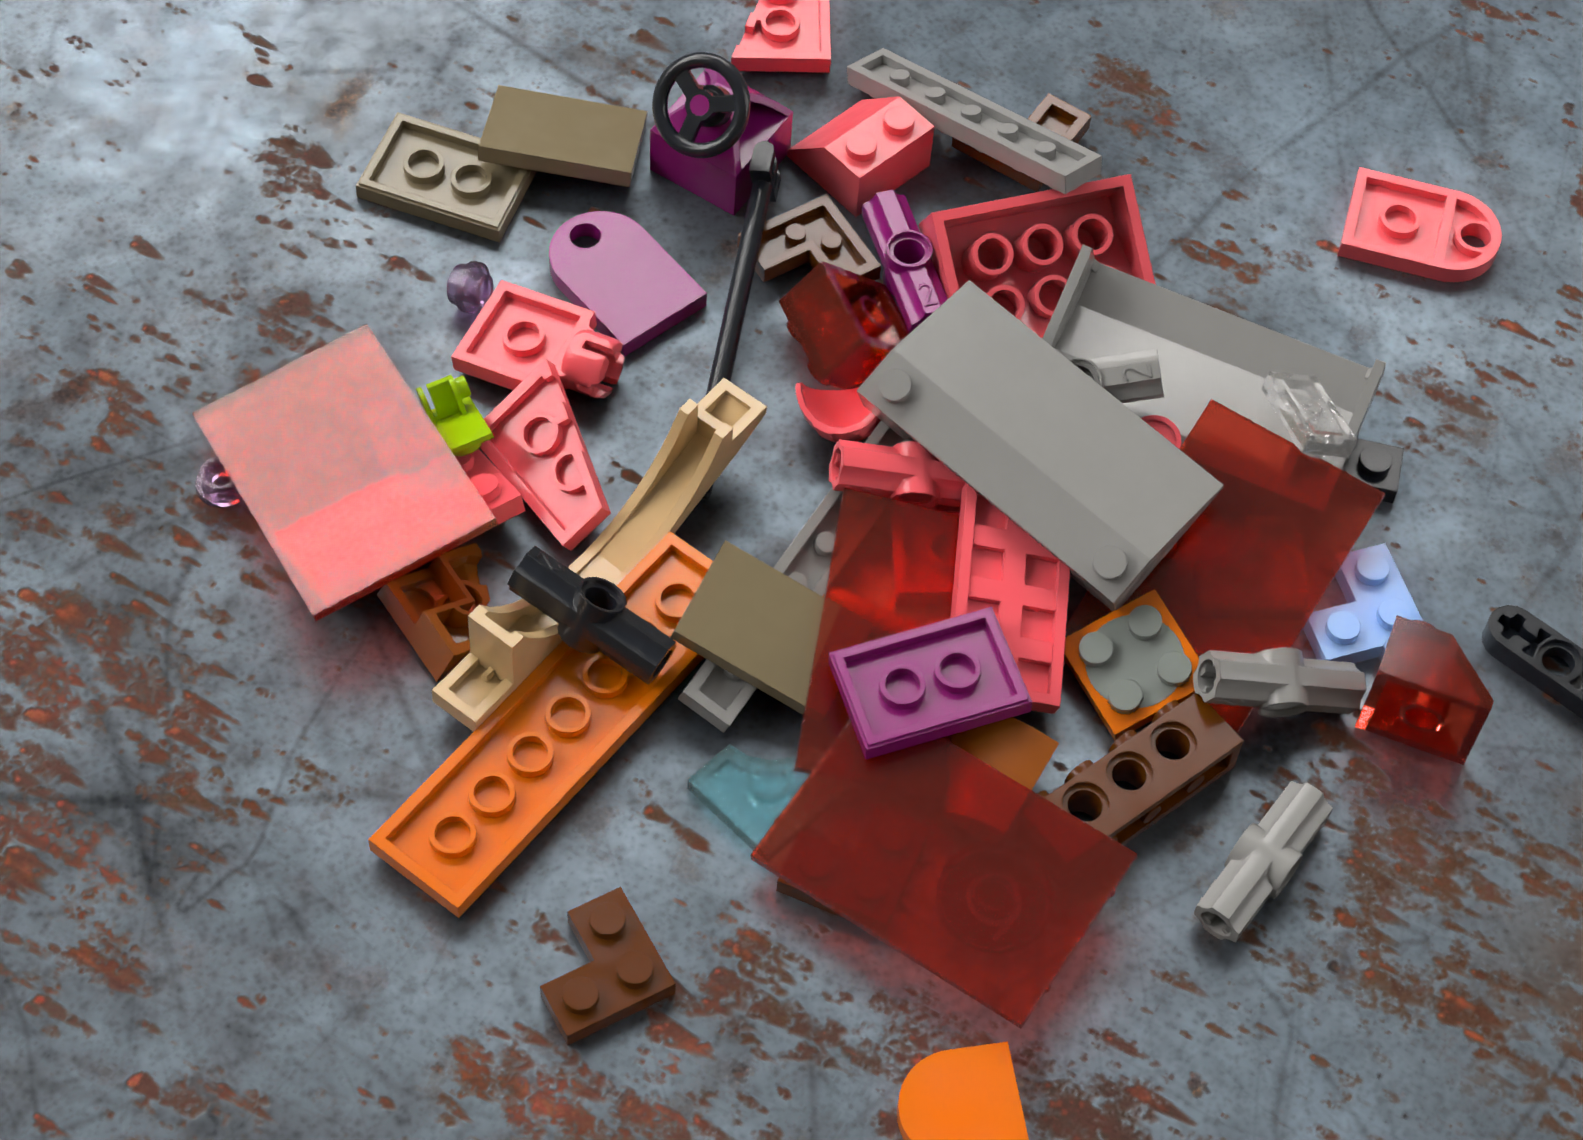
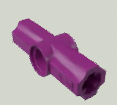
M892 189L878 192L870 201L864 203L862 206V217L883 266V285L890 294L895 296L910 334L947 300V296L932 262L933 247L931 241L919 231L905 195H899Z

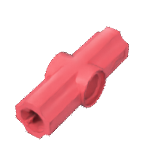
M839 439L834 445L832 459L829 464V482H831L833 490L887 497L890 498L893 506L904 510H927L938 505L961 506L962 488L966 482L916 441H905L890 447Z

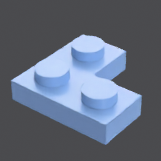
M1386 543L1335 555L1331 569L1347 603L1307 613L1301 624L1316 659L1357 663L1425 645L1429 632Z

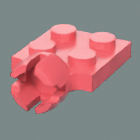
M504 280L499 282L451 356L454 370L514 390L545 359H548L555 364L564 389H570L595 399H604L612 393L613 388L600 384V382L617 384L625 357L620 352L623 345L620 340L594 331L597 326L595 311Z

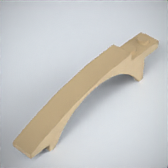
M725 378L699 403L689 399L679 409L661 449L625 505L599 537L568 568L584 579L587 577H599L617 586L670 531L674 534L762 420L766 414L767 406ZM524 599L495 607L479 604L468 615L470 653L432 689L433 702L474 732L563 641L558 634L557 626L559 623Z

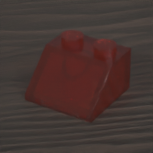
M821 261L779 300L788 319L786 323L788 331L801 344L809 359L807 367L810 373L819 383L825 386L831 385L844 390L860 387L889 352L909 334L903 316L885 284Z
M1397 615L1372 673L1355 727L1464 765L1492 709L1494 700L1452 634L1438 630L1425 621L1409 620Z

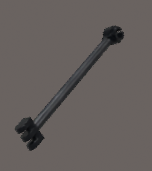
M768 141L757 143L753 149L749 167L752 188L706 395L723 378L731 382L770 201L776 202L781 177L774 146ZM713 485L706 492L702 499H709L712 493Z

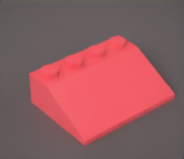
M1131 174L1086 182L1067 194L1050 189L932 212L918 224L920 232L927 236L932 243V262L947 299L970 280L1041 338L1045 334L1082 245L1093 248L1094 257L1101 264L1155 284Z

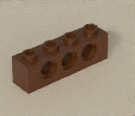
M1193 694L1182 703L1173 700L1155 714L1151 724L1138 733L1134 730H1129L1122 734L1111 745L1107 755L1095 763L1091 760H1086L1076 766L1066 777L1065 784L1049 794L1046 790H1043L1030 798L1020 811L1021 819L1016 840L1055 885L1062 890L1233 769L1244 740L1209 703H1204L1203 698L1199 694ZM1168 751L1174 753L1180 759L1170 760L1163 757L1159 752ZM1115 782H1129L1132 785H1134L1137 788V790L1130 791L1122 789L1119 786H1117ZM1076 811L1084 812L1094 820L1080 821L1070 813Z

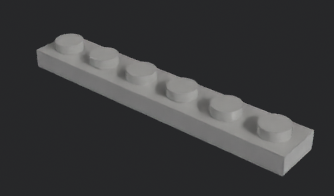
M882 48L847 66L849 85L869 94L872 98L900 96L941 133L949 135L975 148L977 151L993 157L1014 170L1048 185L1053 190L1067 194L1101 174L1102 155L887 49Z

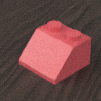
M900 96L865 99L859 101L788 149L787 157L850 213L857 217L862 213L863 204L870 201L876 193L892 189L896 190L930 166L935 126Z

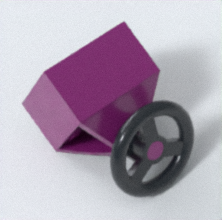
M695 52L684 55L673 61L659 77L652 99L655 125L650 129V170L734 216L750 197L752 181L749 167L755 145L761 141L772 143L779 165L786 157L788 149L791 148L793 111L747 86L742 74L731 62L713 53ZM696 68H706L698 76V78L695 79L691 70ZM677 82L683 94L668 110L669 94L674 83Z

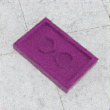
M992 607L829 653L830 668L865 759L1031 712V697Z

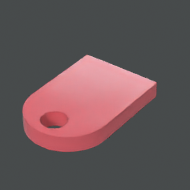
M1359 167L1337 256L1438 281L1465 282L1481 276L1491 267L1501 244L1502 232L1499 221L1492 210L1472 195ZM1462 237H1477L1483 241L1485 246L1479 248L1472 247L1466 244Z

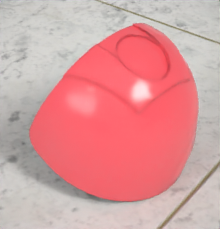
M796 383V397L803 416L809 425L822 438L835 443L839 439L855 442L861 441L869 437L881 421L863 406L856 391L858 388L819 390L809 388L803 383Z

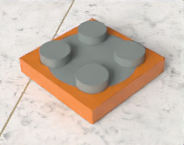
M1155 589L1065 637L1064 660L1114 741L1125 732L1136 730L1152 721L1155 714L1167 703L1173 700L1182 703L1195 694L1193 673L1197 669L1199 657Z

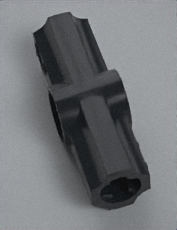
M534 546L526 553L507 583L509 590L559 623L557 626L558 634L569 647L587 654L601 652L648 685L659 675L677 647L675 645L676 641L625 607L627 605L626 596L614 583L599 577H587L584 579L537 546Z

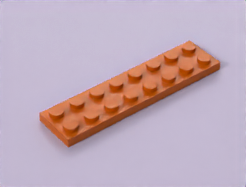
M670 531L625 576L617 587L626 596V608L671 637L713 561ZM562 641L368 839L370 851L456 917L460 918L697 667L704 657L676 641L675 645L677 647L669 661L665 664L659 675L648 685L603 653L587 654L579 652Z

